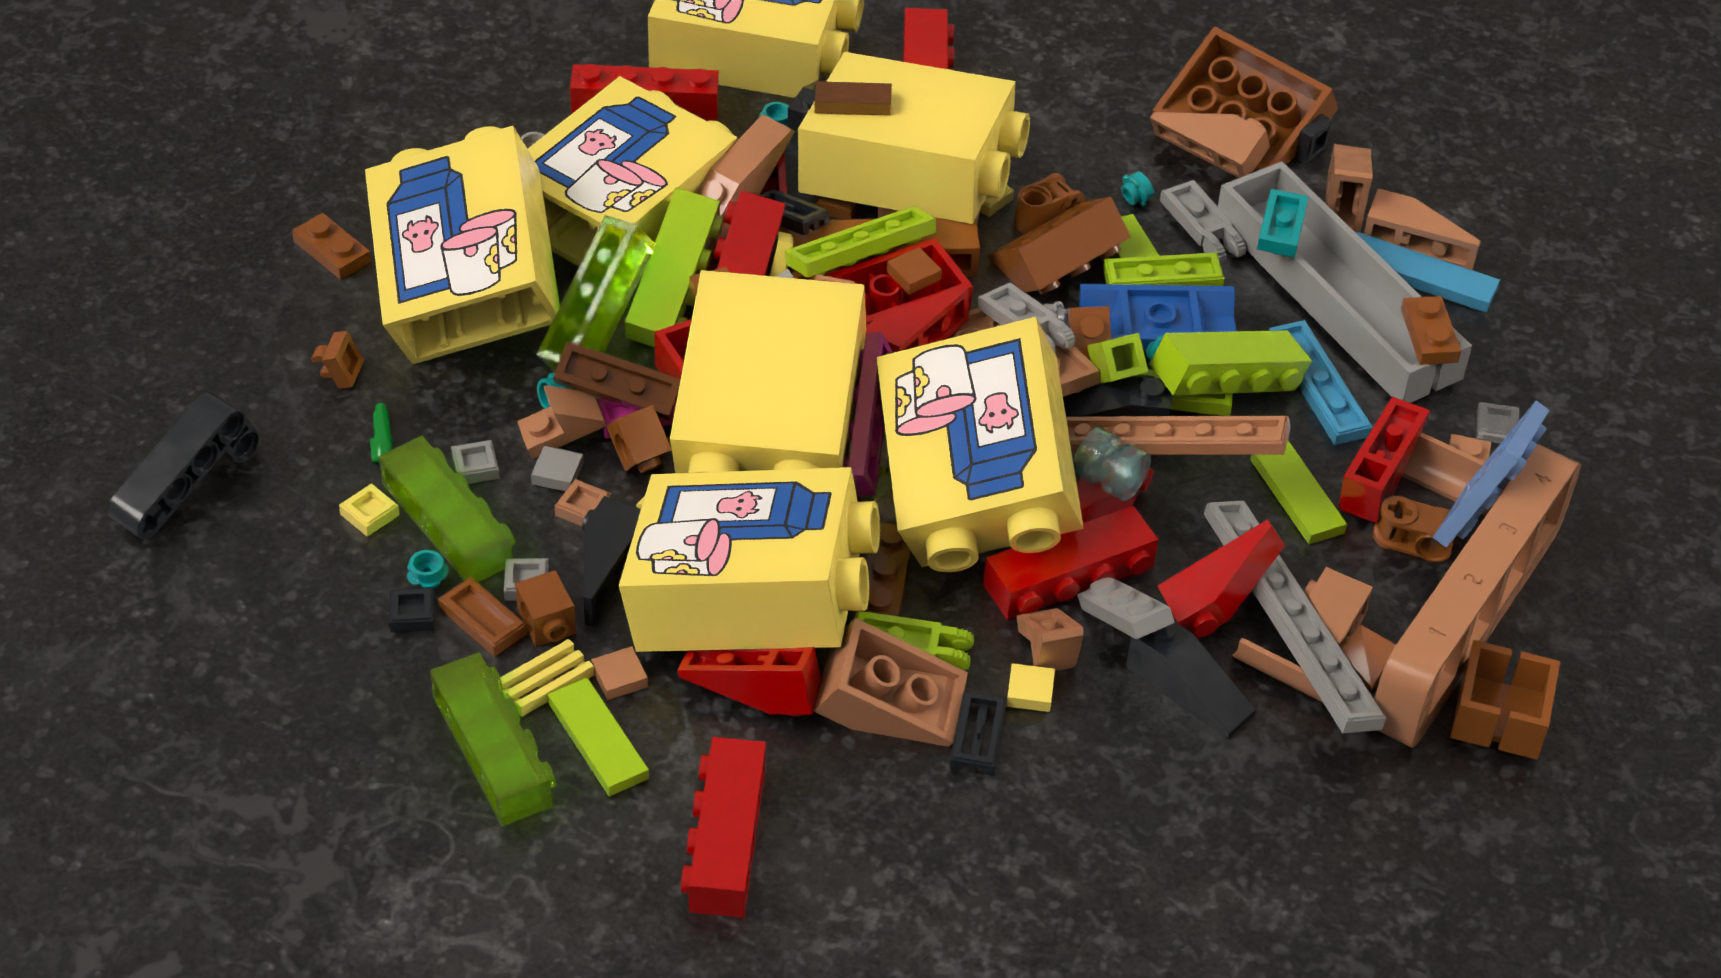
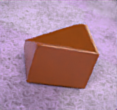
M1360 625L1341 649L1366 688L1371 691L1380 681L1383 669L1396 645Z

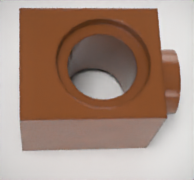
M653 405L619 417L606 427L625 472L637 467L640 473L657 468L663 464L661 458L671 451V446Z
M556 570L515 583L517 611L522 621L527 624V631L535 647L550 642H557L565 637L576 634L574 604Z

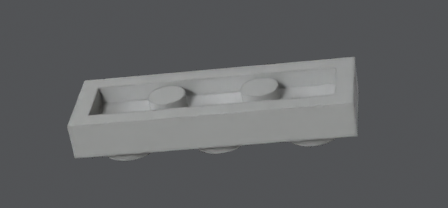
M1114 578L1097 580L1090 585L1091 589L1077 594L1082 610L1135 639L1175 623L1169 606Z

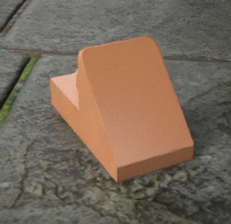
M544 386L550 407L517 421L525 446L532 459L539 457L543 446L559 448L607 426L596 396L578 390L554 386Z
M1058 608L1017 615L1019 633L1031 641L1033 666L1053 668L1055 671L1076 666L1084 637L1083 626Z

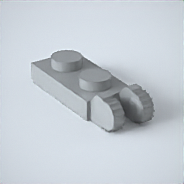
M1194 180L1161 191L1160 202L1197 244L1203 246L1205 253L1217 252L1220 264L1224 263L1225 259H1227L1226 250L1231 253V256L1233 255L1236 258L1245 255L1246 247L1242 236H1239V233L1233 227V223L1218 209V206ZM1219 239H1222V240H1223L1225 249H1224V247L1222 246V243L1220 244Z
M1007 283L978 297V309L1001 325L1037 317L1054 353L1056 350L1054 344L1063 349H1068L1075 344L1076 340L1071 328L1059 320L1058 315L1012 283Z

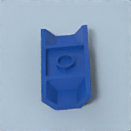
M1080 284L1079 307L1109 306L1111 339L1139 333L1143 350H1147L1150 342H1155L1158 336L1165 335V333L1236 331L1234 286Z

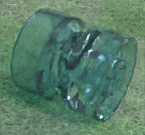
M1097 427L1081 443L1075 455L1073 465L1075 475L1094 485L1102 482V489L1121 501H1127L1138 491L1147 476L1151 464V456L1130 443L1122 446L1120 437L1101 427Z

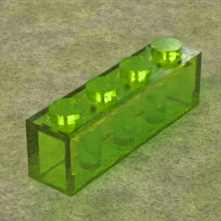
M607 215L604 216L536 354L554 372L567 341L602 353L605 352L656 247V244L638 225Z
M420 436L379 456L383 486L464 581L472 577L475 581L480 582L505 569L506 559H513L512 546L515 544L510 529L505 523L499 524L496 521L486 501L481 497H475L470 491L464 476L460 472L454 473L438 447L433 448L423 436Z
M480 652L431 669L433 698L501 826L551 808V788L556 786L553 771L547 761L541 763L536 755L538 754V749L529 729L522 730L518 723L520 722V716L517 706L511 697L505 699L502 694V682L494 666L487 667Z

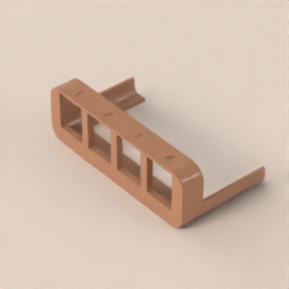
M1421 432L1402 477L1456 502L1465 486L1485 461ZM1537 444L1533 452L1526 459L1527 462L1512 481L1508 480L1501 489L1503 490L1493 505L1487 511L1484 509L1481 514L1485 518L1405 631L1387 660L1374 700L1386 717L1383 729L1377 731L1411 748L1416 747L1462 679L1473 640L1486 643L1555 539L1565 518L1580 472L1581 463ZM1244 638L1239 641L1238 649L1232 655L1233 658L1322 702L1300 666Z

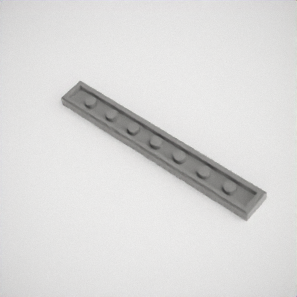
M1245 501L1210 502L1206 505L1204 515L1223 545L1228 544L1259 525ZM1278 555L1252 589L1253 593L1341 732L1352 733L1382 730L1386 720L1385 715L1281 556Z

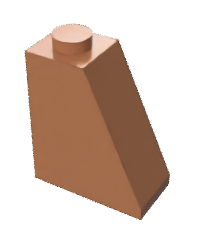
M1334 144L1328 171L1325 204L1355 233L1356 231L1361 232L1373 176L1371 149Z

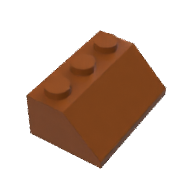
M1109 196L1078 203L993 251L988 256L1023 292L1038 291L1042 295L1057 288L1060 285L1058 279L1069 273L1070 277H1073L1088 270L1091 267L1089 261L1098 256L1100 259H1105L1121 250L1119 244L1131 236L1112 197Z

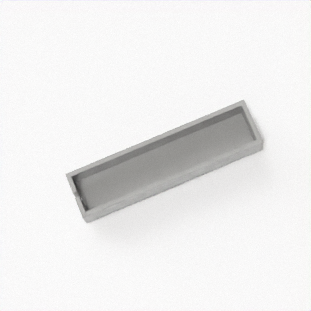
M1282 161L1221 185L1218 209L1233 223V227L1239 233V236H1242L1246 250L1391 397L1393 396L1411 403L1429 395L1431 388L1438 391L1464 378L1472 345L1454 329L1461 349L1459 362L1419 365L1401 312L1403 298L1421 296ZM1271 189L1309 196L1295 257L1257 250Z

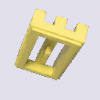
M568 639L496 680L497 690L523 717L547 703L548 693L586 677L589 679L594 676V666L590 661H584V655L579 650L575 651L574 644ZM573 666L575 667V669L569 671L568 673L562 675L561 677L553 681L554 677L572 668ZM537 687L540 688V689L534 691L533 693L527 695L526 697H524V698H522V699H519V697H521V696H523L524 694L530 692L531 690H533V689H535V688H537Z

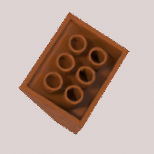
M1214 26L1152 111L1235 114L1245 120L1248 118L1257 120L1265 127L1270 144L1269 150L1255 168V170L1259 171L1281 161L1285 165L1288 164L1296 155L1300 131L1320 114L1331 119L1338 110L1332 88Z

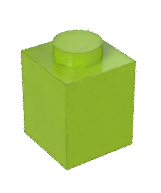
M1139 333L1087 345L1091 362L1100 370V383L1112 382L1149 372Z

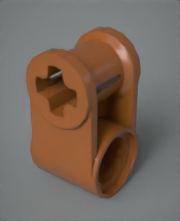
M1060 173L1050 174L1046 178L1024 186L1019 190L1014 226L1018 231L1025 234L1072 206L1085 202L1086 196L1081 191L1070 188Z
M1403 496L1388 497L1381 505L1380 514L1382 518L1373 528V539L1384 549L1417 556L1430 562H1442L1450 557L1454 539L1445 547L1434 539L1433 536L1450 510L1412 501ZM1397 508H1401L1398 518H1395ZM1392 528L1396 529L1394 538L1390 539Z

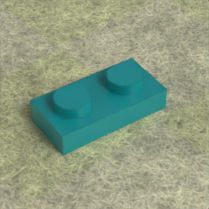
M1276 189L1270 190L1257 250L1295 257L1309 196Z

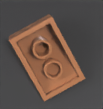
M854 618L845 627L841 647H829L814 712L852 730L949 747L954 741L968 672Z

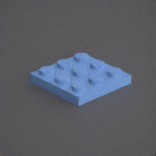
M1538 401L1532 404L1465 486L1434 534V539L1447 547L1456 535L1461 539L1468 535L1484 509L1487 511L1502 493L1503 490L1501 489L1508 480L1512 481L1526 464V459L1537 446V441L1547 429L1541 423L1548 414L1549 409Z

